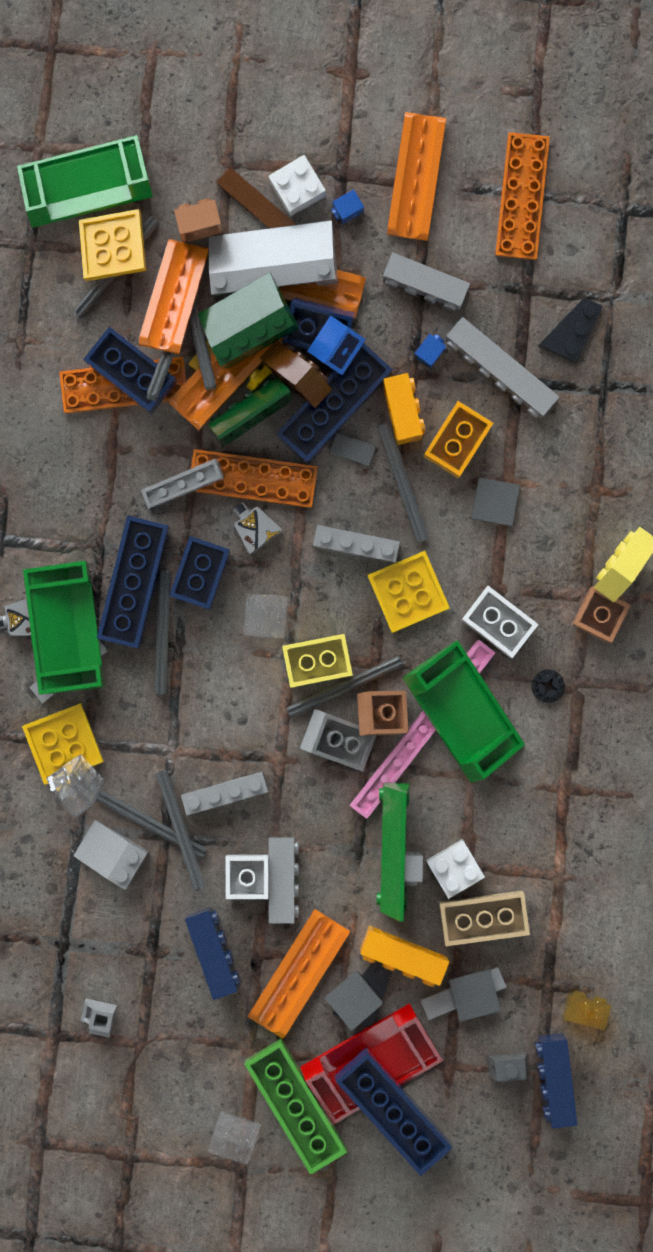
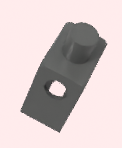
M527 1052L487 1055L489 1077L496 1082L526 1080L528 1078Z

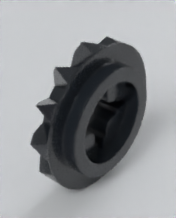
M546 669L534 676L531 688L538 700L552 703L559 700L564 694L565 682L558 672ZM553 678L552 686L557 690H549L545 695V687L540 682L548 683Z

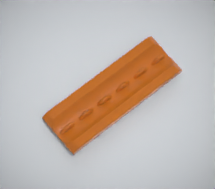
M405 112L387 235L428 241L446 118Z
M508 132L495 256L537 260L550 136Z
M171 239L168 240L139 336L138 345L180 354L209 255V248Z
M337 270L338 284L318 286L313 282L278 288L286 301L292 302L295 297L355 312L354 319H356L366 278Z
M271 345L229 369L220 367L214 353H212L210 362L217 386L216 389L210 391L205 389L199 367L172 396L168 403L200 431L263 363L260 357Z
M175 357L171 362L168 373L176 378L177 383L162 402L169 401L186 382L183 357ZM92 368L59 372L64 413L138 405Z
M196 449L193 451L191 469L213 459H218L225 477L193 492L312 508L318 466Z
M314 909L247 1017L284 1039L350 931Z

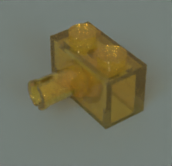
M574 990V993L568 992L562 1018L570 1022L605 1031L611 1005L607 1003L606 998L595 996L592 999L586 997V993Z

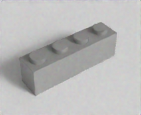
M393 252L383 274V280L386 281L385 284L394 288L400 286L405 288L404 291L414 296L420 294L425 296L424 299L431 303L440 302L444 304V308L455 311V309L460 310L470 285L466 281Z
M317 525L313 547L395 564L400 541Z
M262 771L182 794L181 798L187 816L267 793L269 790Z
M269 837V923H294L295 918H299V905H295V897H299V884H295V876H299V863H294V855L299 854V843L294 842V837Z

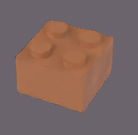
M209 198L198 201V204L191 206L190 204H183L174 210L180 236L184 243L223 234L215 200H210Z
M592 586L589 588L571 625L610 644L613 642L631 605L620 599L612 602Z
M368 691L357 694L360 736L409 733L406 691Z

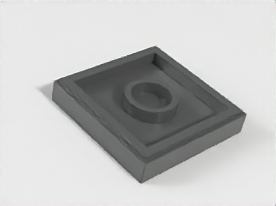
M479 477L471 519L512 527L520 485Z
M490 969L449 979L460 1022L501 1011Z
M358 970L325 997L326 1001L351 1031L384 1004Z

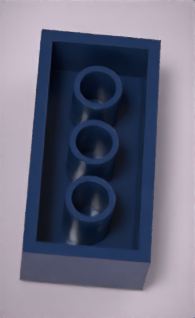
M111 327L107 328L83 359L88 366L151 415L177 383L176 378L167 373L158 400H148L147 391L158 364Z
M212 907L187 915L185 922L212 999L215 1000L237 992L241 978L238 970L234 971L232 967L234 958L231 950H226L227 938L224 930H219L220 918L217 910L213 911Z
M563 1033L538 1036V1042H535V1051L538 1059L540 1058L541 1063H537L538 1074L541 1080H543V1084L540 1085L541 1097H543V1101H546V1105L542 1106L544 1119H546V1123H550L552 1129L578 1126L567 1039Z

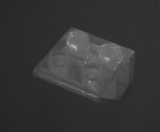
M247 594L243 636L285 639L288 596Z
M82 754L47 777L51 792L74 818L93 806L105 784L103 778Z
M220 1111L207 1152L248 1165L261 1124Z

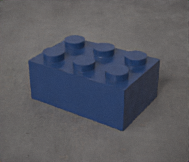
M294 297L291 302L290 311L299 329L283 337L282 343L286 342L290 345L309 349L330 316L351 329L355 312Z
M190 536L169 596L211 610L231 553L230 549Z

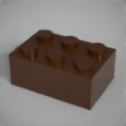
M279 341L274 342L260 357L261 361L284 385L316 408L332 390L327 384L329 379L321 372H317L319 368L311 360L306 362L307 359L300 352L294 353L295 350L288 343L285 342L283 345Z

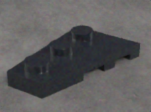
M584 297L538 346L576 363L603 306Z
M375 961V963L369 965L362 976L377 995L383 999L392 971L384 968L382 963ZM379 1008L360 1024L366 1027L373 1025ZM335 1010L332 1012V1014L339 1016Z

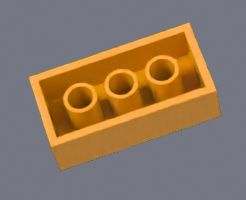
M370 925L360 947V954L364 960L375 963V960L383 964L384 968L394 971L395 968L403 972L402 975L414 979L415 976L423 980L422 983L434 987L435 984L440 986L449 964L447 956Z

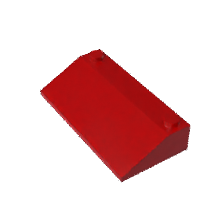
M410 1003L300 1066L306 1083L333 1124L360 1110L336 1083L335 1075L365 1048L374 1055L400 1086L443 1061Z

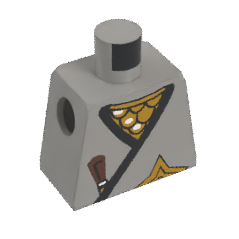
M241 503L233 509L240 518L234 526L250 555L282 532L281 528L258 507L250 511L244 503Z
M27 599L5 606L6 615L0 616V629L8 628L10 636H31Z

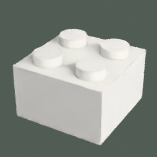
M305 155L268 176L270 185L290 217L326 197V190Z
M462 839L426 860L448 899L485 878Z
M226 855V899H268L269 855Z

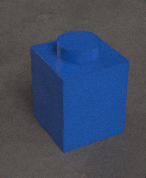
M354 189L332 201L333 209H331V212L336 220L340 219L342 224L364 212V205Z
M429 333L414 353V357L431 369L446 349L445 341L436 334L432 336Z

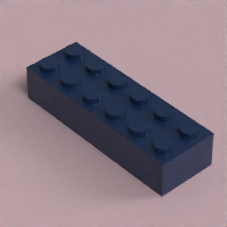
M363 343L343 375L334 371L328 377L329 381L327 384L332 388L328 395L316 408L306 401L276 433L277 437L308 465L383 384V379L388 378L392 374L393 369Z
M127 515L97 639L140 649L170 530L168 525Z
M367 1048L335 1075L336 1083L420 1176L453 1148L450 1140Z

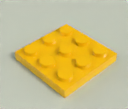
M139 209L79 220L83 276L85 281L146 271L142 218Z
M426 551L367 575L392 633L450 609Z
M82 703L22 726L44 785L104 762Z

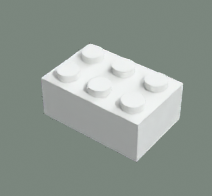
M489 586L485 588L461 619V621L510 659L514 657L538 626L535 621Z

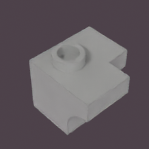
M91 999L85 1000L81 1021L89 1025L90 1034L110 1038L117 1005Z

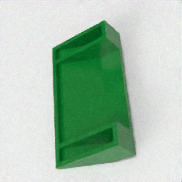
M137 135L17 166L25 209L32 228L153 197Z
M78 561L23 569L39 695L104 688L105 682L99 639H97L98 629L89 563L87 561Z
M458 640L417 666L402 678L470 783L484 780L525 745Z
M384 783L383 788L379 789V801H383L381 893H377V905L380 906V912L398 921H404L407 910V888H404L406 813L409 807L410 783Z

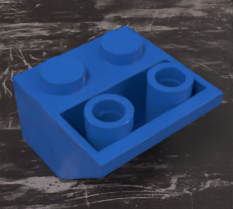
M330 316L308 349V352L343 375L366 339Z

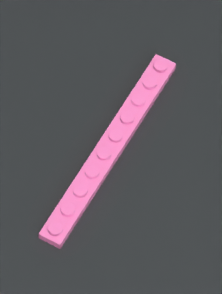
M477 640L467 653L479 673L495 654L492 649L480 640ZM424 711L420 713L408 729L409 733L403 735L350 804L353 809L366 819L381 802L379 801V789L383 788L384 783H395L435 732L436 729Z

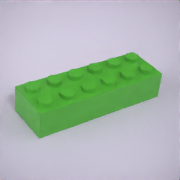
M282 1038L245 1060L244 1065L310 1175L347 1153V1146L309 1088L302 1071Z

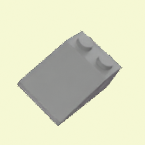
M314 709L300 748L363 771L376 735L360 736L359 725Z
M94 820L74 857L126 890L149 851L99 821Z

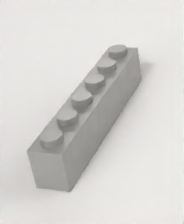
M464 317L459 320L446 336L447 345L453 351L459 350L464 355L463 359L471 365L473 363L476 364L483 376L494 379L496 381L495 385L500 390H507L511 393V398L519 405L523 403L528 407L527 411L533 417H540L542 419L558 400L559 396Z

